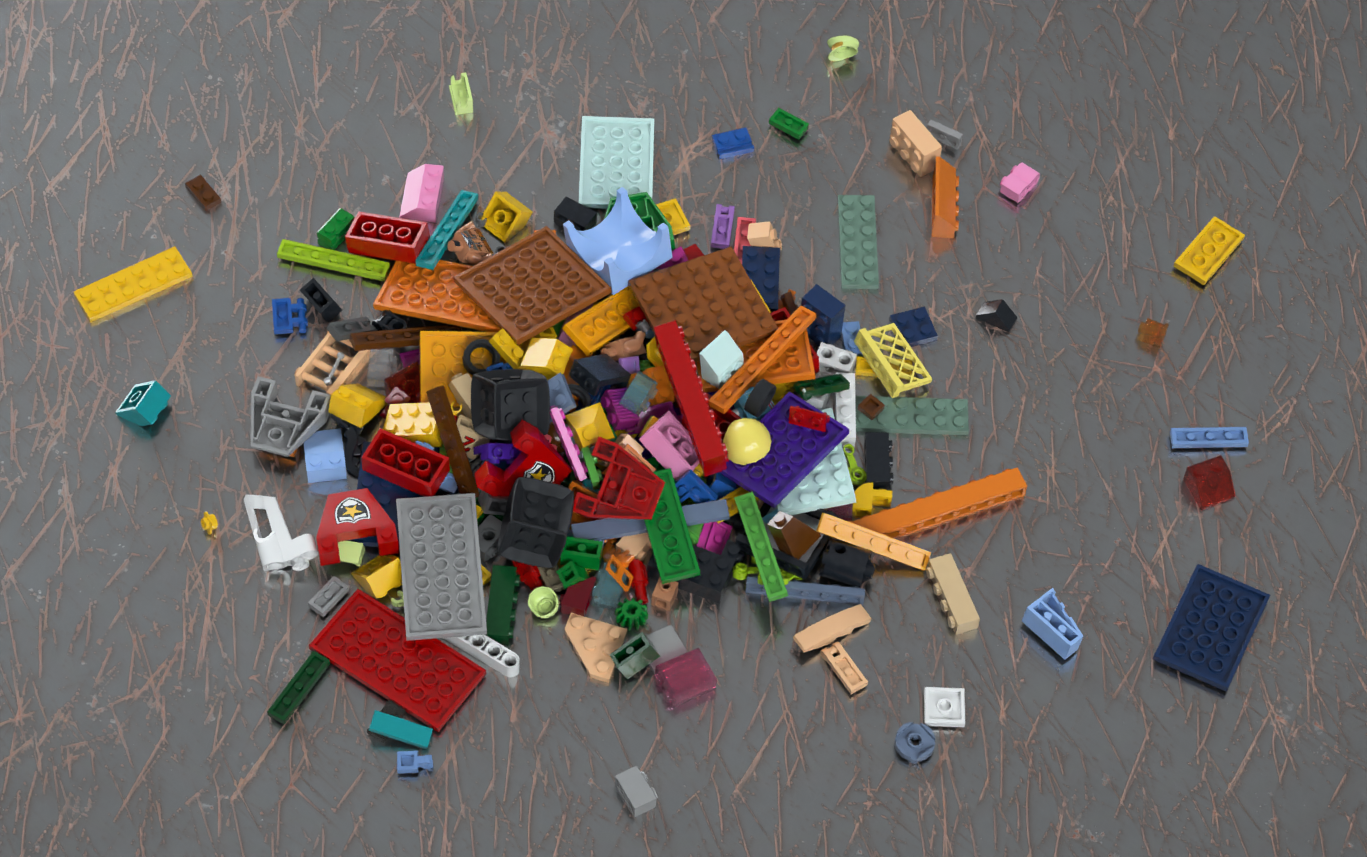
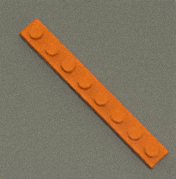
M800 306L709 399V406L725 414L816 319V313Z

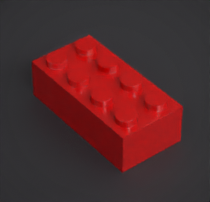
M359 211L345 236L349 253L416 264L415 260L430 239L427 222Z
M381 428L361 457L363 471L424 497L434 496L450 471L449 457Z

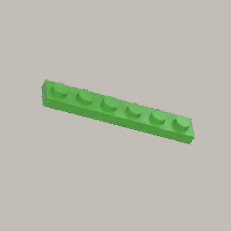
M753 491L734 497L769 602L787 597L788 593Z

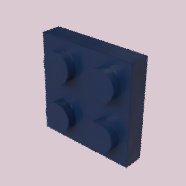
M925 306L893 314L889 317L890 323H895L910 347L936 341L938 338Z

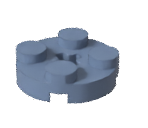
M909 722L898 729L894 745L901 757L910 763H917L932 755L935 748V735L927 725ZM911 739L920 740L919 745L911 744Z

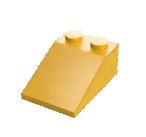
M359 383L341 385L331 394L328 413L362 428L387 405V402L384 401L386 396Z

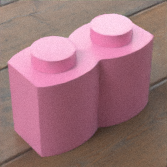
M1023 162L1018 166L1015 165L1010 174L1002 178L1000 192L1019 203L1038 183L1040 173Z

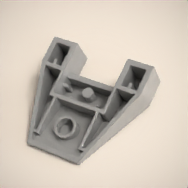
M258 376L251 392V448L288 457L327 422L330 414L328 410L331 395L312 390L305 409L274 402L278 394L275 380Z

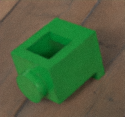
M572 560L556 571L564 588L589 578L585 568L575 565Z

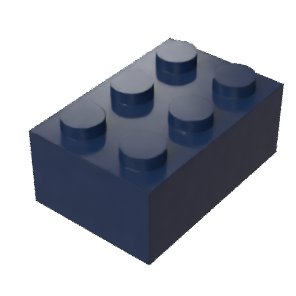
M816 284L802 297L801 306L816 313V319L807 328L808 337L817 346H820L821 342L833 345L842 335L846 305Z

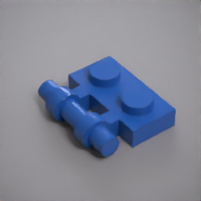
M291 298L272 299L274 335L293 333V327L296 326L299 327L300 333L307 331L308 320L305 317L307 306L304 304L303 298H298L296 304H291ZM292 313H297L298 317L292 318Z

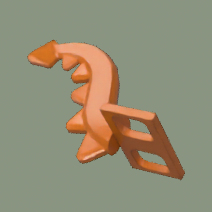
M618 538L608 539L602 554L604 562L607 563L605 569L628 592L633 576L626 568L635 556L628 555L629 550L622 553L620 549L616 551L613 543ZM611 564L617 568L615 573L610 568ZM624 573L629 578L627 586L622 581Z

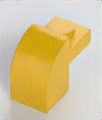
M865 483L859 486L854 492L856 503H852L851 517L861 518L865 515H871L872 506L891 507L892 491L873 489V483Z

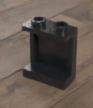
M601 354L575 359L569 372V377L592 396H596L599 388L602 386L613 385L616 389L626 388L631 374L610 356Z

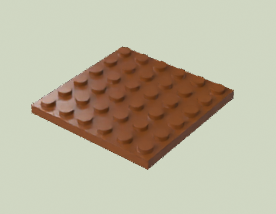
M547 226L454 277V282L501 329L503 328L517 345L522 344L611 293V287Z
M732 246L628 280V286L653 332V327L676 320L678 327L682 326L685 343H688L691 359H694L695 362L700 361L699 353L724 330L729 333L737 346L741 347L770 337L778 329Z

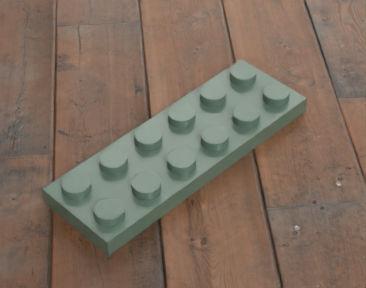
M838 195L841 289H878L875 196Z
M855 396L856 432L968 436V399L874 396L885 405V408L873 420H870L857 410L858 405L867 396Z

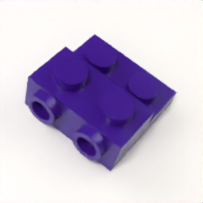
M486 443L474 447V455H481V461H488L492 464H500V461H506V465H511L522 452L513 447V444Z

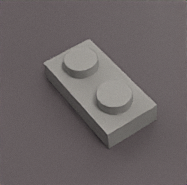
M929 121L927 130L937 141L956 150L959 149L963 137L962 133L950 129L939 122Z
M333 576L308 602V607L324 617L349 591V586Z

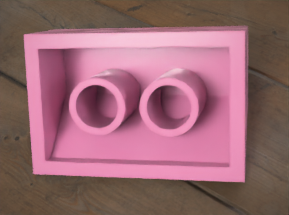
M424 164L408 172L399 218L436 223L444 182V166Z
M670 411L666 412L639 438L643 446L650 451L657 462L665 469L671 468L675 480L679 479L690 469L693 471L699 464L688 431Z

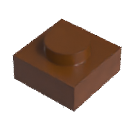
M870 394L858 405L857 410L870 420H873L884 410L885 405Z

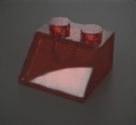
M1221 455L1187 467L1183 480L1201 510L1235 498L1230 469Z

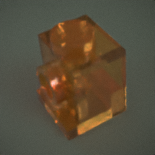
M1147 318L1146 322H1141L1139 326V341L1160 348L1169 324L1165 323L1164 325Z

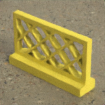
M895 323L869 331L866 328L858 331L854 343L892 398L898 397L900 392L932 382V377ZM892 330L895 338L886 335L885 332ZM871 336L881 338L880 342L874 341ZM883 339L892 342V347L882 344ZM895 344L903 346L905 351L895 349ZM880 349L890 352V355H883ZM892 354L903 357L902 361L891 358ZM905 358L912 360L914 366L905 363ZM890 363L900 366L899 371L893 369ZM902 367L911 370L912 374L908 375L901 372ZM915 372L921 374L924 379L914 377ZM899 377L909 380V383L904 385Z

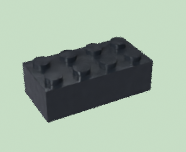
M693 545L700 575L676 581L679 582L678 589L720 604L732 578L735 561ZM652 554L647 565L648 578L658 581L660 576L654 555Z

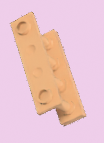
M327 331L325 338L305 363L296 369L294 374L296 386L300 387L304 380L325 390L326 394L331 395L341 385L351 384L376 353V349L358 351L354 357L345 355L341 361L346 363L347 367L341 371L336 369L333 375L337 378L333 384L326 385L324 381L310 373L316 366L330 374L333 367L324 363L321 359L326 353L338 358L337 354L340 351L331 347L336 340ZM349 339L340 341L353 348Z

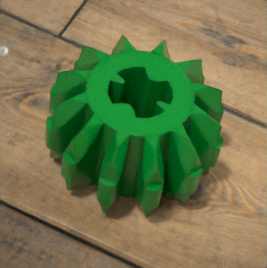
M634 597L631 601L625 598L624 603L619 602L617 604L615 616L616 622L621 623L620 627H628L630 632L632 628L638 631L640 626L646 624L648 612L647 606L642 605V600L636 602Z

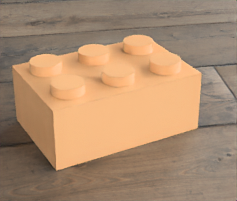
M911 110L893 118L889 139L891 146L898 150L902 159L906 160L910 164L911 169L920 177L933 172L936 156H941L942 146Z

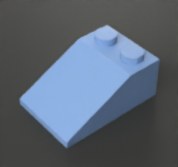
M341 428L316 431L304 442L308 483L347 479Z

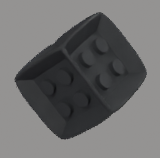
M521 369L493 370L474 374L471 381V418L475 432L492 440H512L510 433L523 419L538 428L543 435L548 434L550 424V393L547 378L535 371Z
M517 478L508 497L506 511L501 524L498 541L499 555L509 560L543 568L555 567L563 552L570 528L574 506V492L562 485L539 479Z

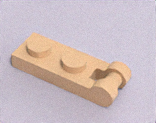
M838 641L833 643L832 647L820 650L822 658L827 661L850 694L868 685L864 675Z

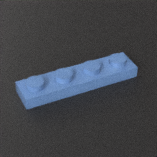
M1246 427L1171 428L1170 430L1172 448L1248 447L1249 444Z

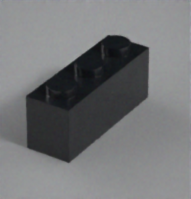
M887 432L865 433L864 458L865 483H873V489H886L889 491L890 484H893V473H890V468L893 467V456H889V452H892V440H889V433Z

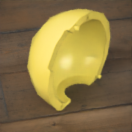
M742 418L733 421L729 425L723 439V443H725L728 451V459L740 465L754 463L764 458L770 451L772 443L770 433L764 424L752 418Z

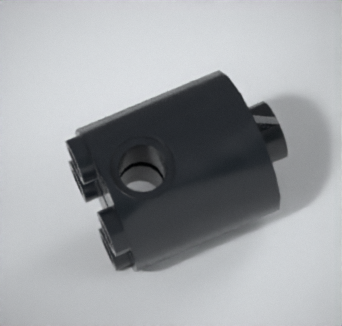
M830 538L827 546L829 551L825 552L822 558V563L825 565H822L819 576L861 588L865 581L872 579L876 564L871 560L872 550Z

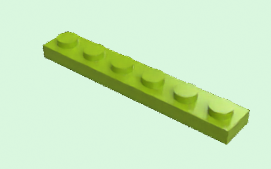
M282 239L277 252V258L384 282L390 269L389 262Z

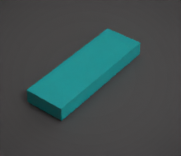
M375 710L368 731L427 749L433 729Z

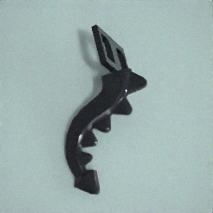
M331 414L330 417L335 424L346 431L344 433V437L347 439L344 450L346 468L352 475L359 477L360 466L356 467V465L360 463V459L354 456L362 454L358 446L366 441L364 437L359 436L364 426L359 428L352 424L348 427L346 423Z

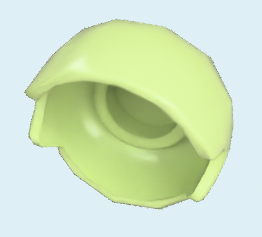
M540 586L534 588L529 594L528 606L535 616L547 619L558 611L559 599L550 587Z

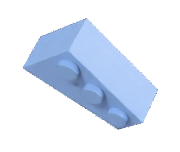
M1052 588L1027 607L1022 622L1065 660L1078 650L1083 634L1072 617L1067 615L1064 610V604L1059 602L1055 596L1056 592Z

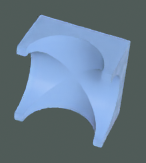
M623 187L617 190L616 201L609 215L594 228L578 231L570 221L563 224L567 246L611 287L612 295L626 288L628 280L646 275L673 258L668 226L662 223L658 226L657 232L647 227L635 212L629 200L627 190Z

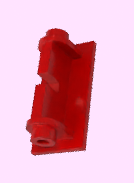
M790 406V424L826 432V423L830 421V415H827L826 412L820 413L800 408V406Z

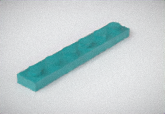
M464 190L459 192L415 260L416 266L431 270L435 268L448 248V242L454 238V233L460 229L478 201L477 193Z

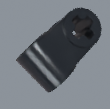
M383 310L382 315L377 320L372 321V326H375L378 331L407 329L406 321L393 314L390 310Z

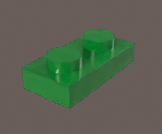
M779 107L769 119L770 125L797 139H800L809 128V123Z

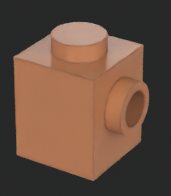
M659 577L652 594L651 605L670 611L678 593L679 582L674 581L662 584Z

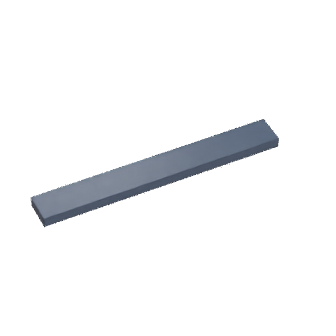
M726 499L682 506L687 526L730 519ZM601 519L571 524L573 537L595 541L647 533L644 520Z

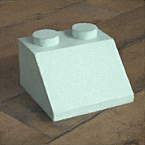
M725 330L699 353L702 379L718 389L744 364L742 351Z

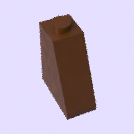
M781 511L767 523L779 551L797 559H800L821 537L819 532L797 518Z

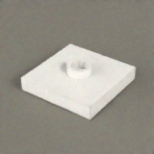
M924 687V724L940 727H965V689Z

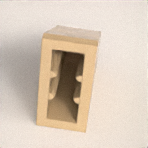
M459 373L451 378L452 381L448 386L459 406L462 403V411L465 417L472 419V378L468 373L464 375Z

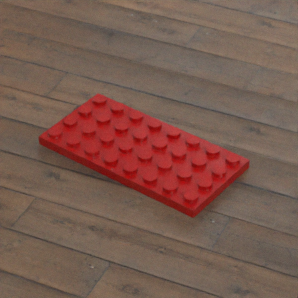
M360 589L353 593L309 644L311 651L330 660V663L437 732L441 730L486 675L484 668L437 638L406 641L405 618Z

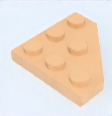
M570 613L564 630L566 637L572 643L580 661L583 662L589 677L609 683L616 666L610 654L624 644L628 629Z

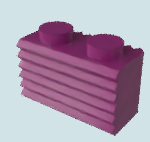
M628 388L607 389L601 397V405L606 409L608 414L607 420L609 424H612L614 431L636 426L640 417L636 407H634Z

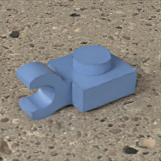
M418 751L397 752L398 774L418 773V767L433 769L432 755L418 756Z

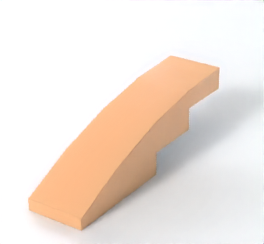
M859 604L807 627L795 634L793 639L804 653L834 643L836 638L852 633L854 628L869 624L872 618L864 607Z

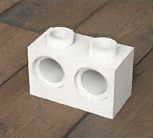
M821 342L817 351L820 370L834 374L852 373L856 364L857 354Z

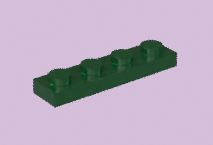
M313 651L268 709V716L285 725L328 668L330 660Z

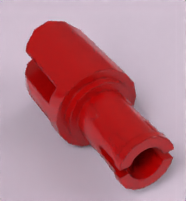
M633 559L627 569L633 576L630 587L634 589L636 602L642 600V605L648 603L646 586L649 584L647 569L642 561Z

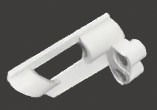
M245 495L244 503L264 572L279 570L287 566H292L295 571H301L309 567V560L318 555L317 546L312 534H303L292 539L276 497ZM254 509H266L272 532L265 538L261 536Z

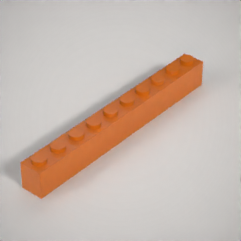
M1018 467L1006 469L1002 473L990 474L983 479L972 480L965 485L954 486L944 492H935L931 496L920 497L913 502L902 503L895 508L883 509L876 514L865 515L858 520L848 522L896 539L1023 497L1026 494L1027 484Z

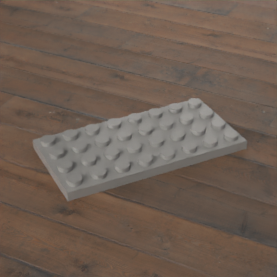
M475 493L396 499L406 641L486 635L487 626Z

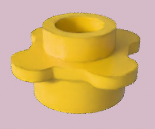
M206 511L201 519V526L204 530H207L209 535L212 534V530L217 529L218 523L215 515L208 514Z

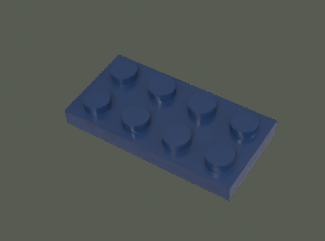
M743 246L742 266L770 311H777L780 248Z

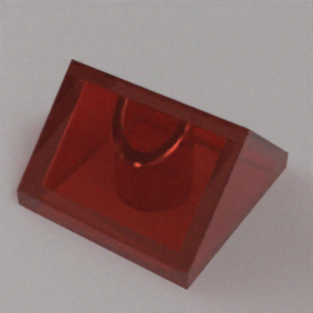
M418 361L384 379L386 395L397 384L411 395V399L407 403L421 402L420 365Z

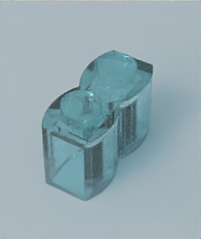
M638 371L619 404L638 416L641 411L645 413L651 404L648 401L649 398L653 400L658 392V389H656L658 382Z

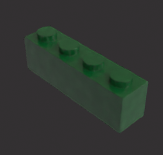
M493 565L486 617V636L501 645L509 646V638L513 639L514 627L511 626V621L516 619V609H513V605L518 602V592H515V588L520 585V575L517 574V567Z

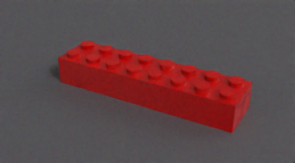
M676 320L653 327L658 351L704 476L726 470V462H729L728 451L725 443H722L719 426L715 424L713 410L709 408L708 396L703 391L700 375H697L695 361L691 359L689 345L687 342L685 343L682 326L678 327Z

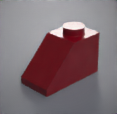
M592 576L567 587L566 593L561 594L559 600L561 614L570 616V613L585 617L596 589V577Z

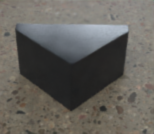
M1003 299L984 302L976 314V318L1006 332H1010L1017 320V316Z

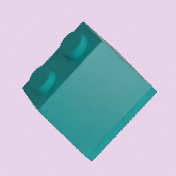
M156 380L135 384L115 414L139 426L152 425L158 419L157 415L168 405L167 401L171 395Z

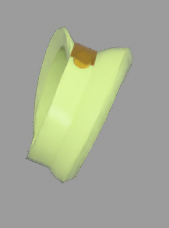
M845 35L830 38L827 41V45L832 51L828 55V59L830 61H841L853 57L858 53L859 41L854 37Z

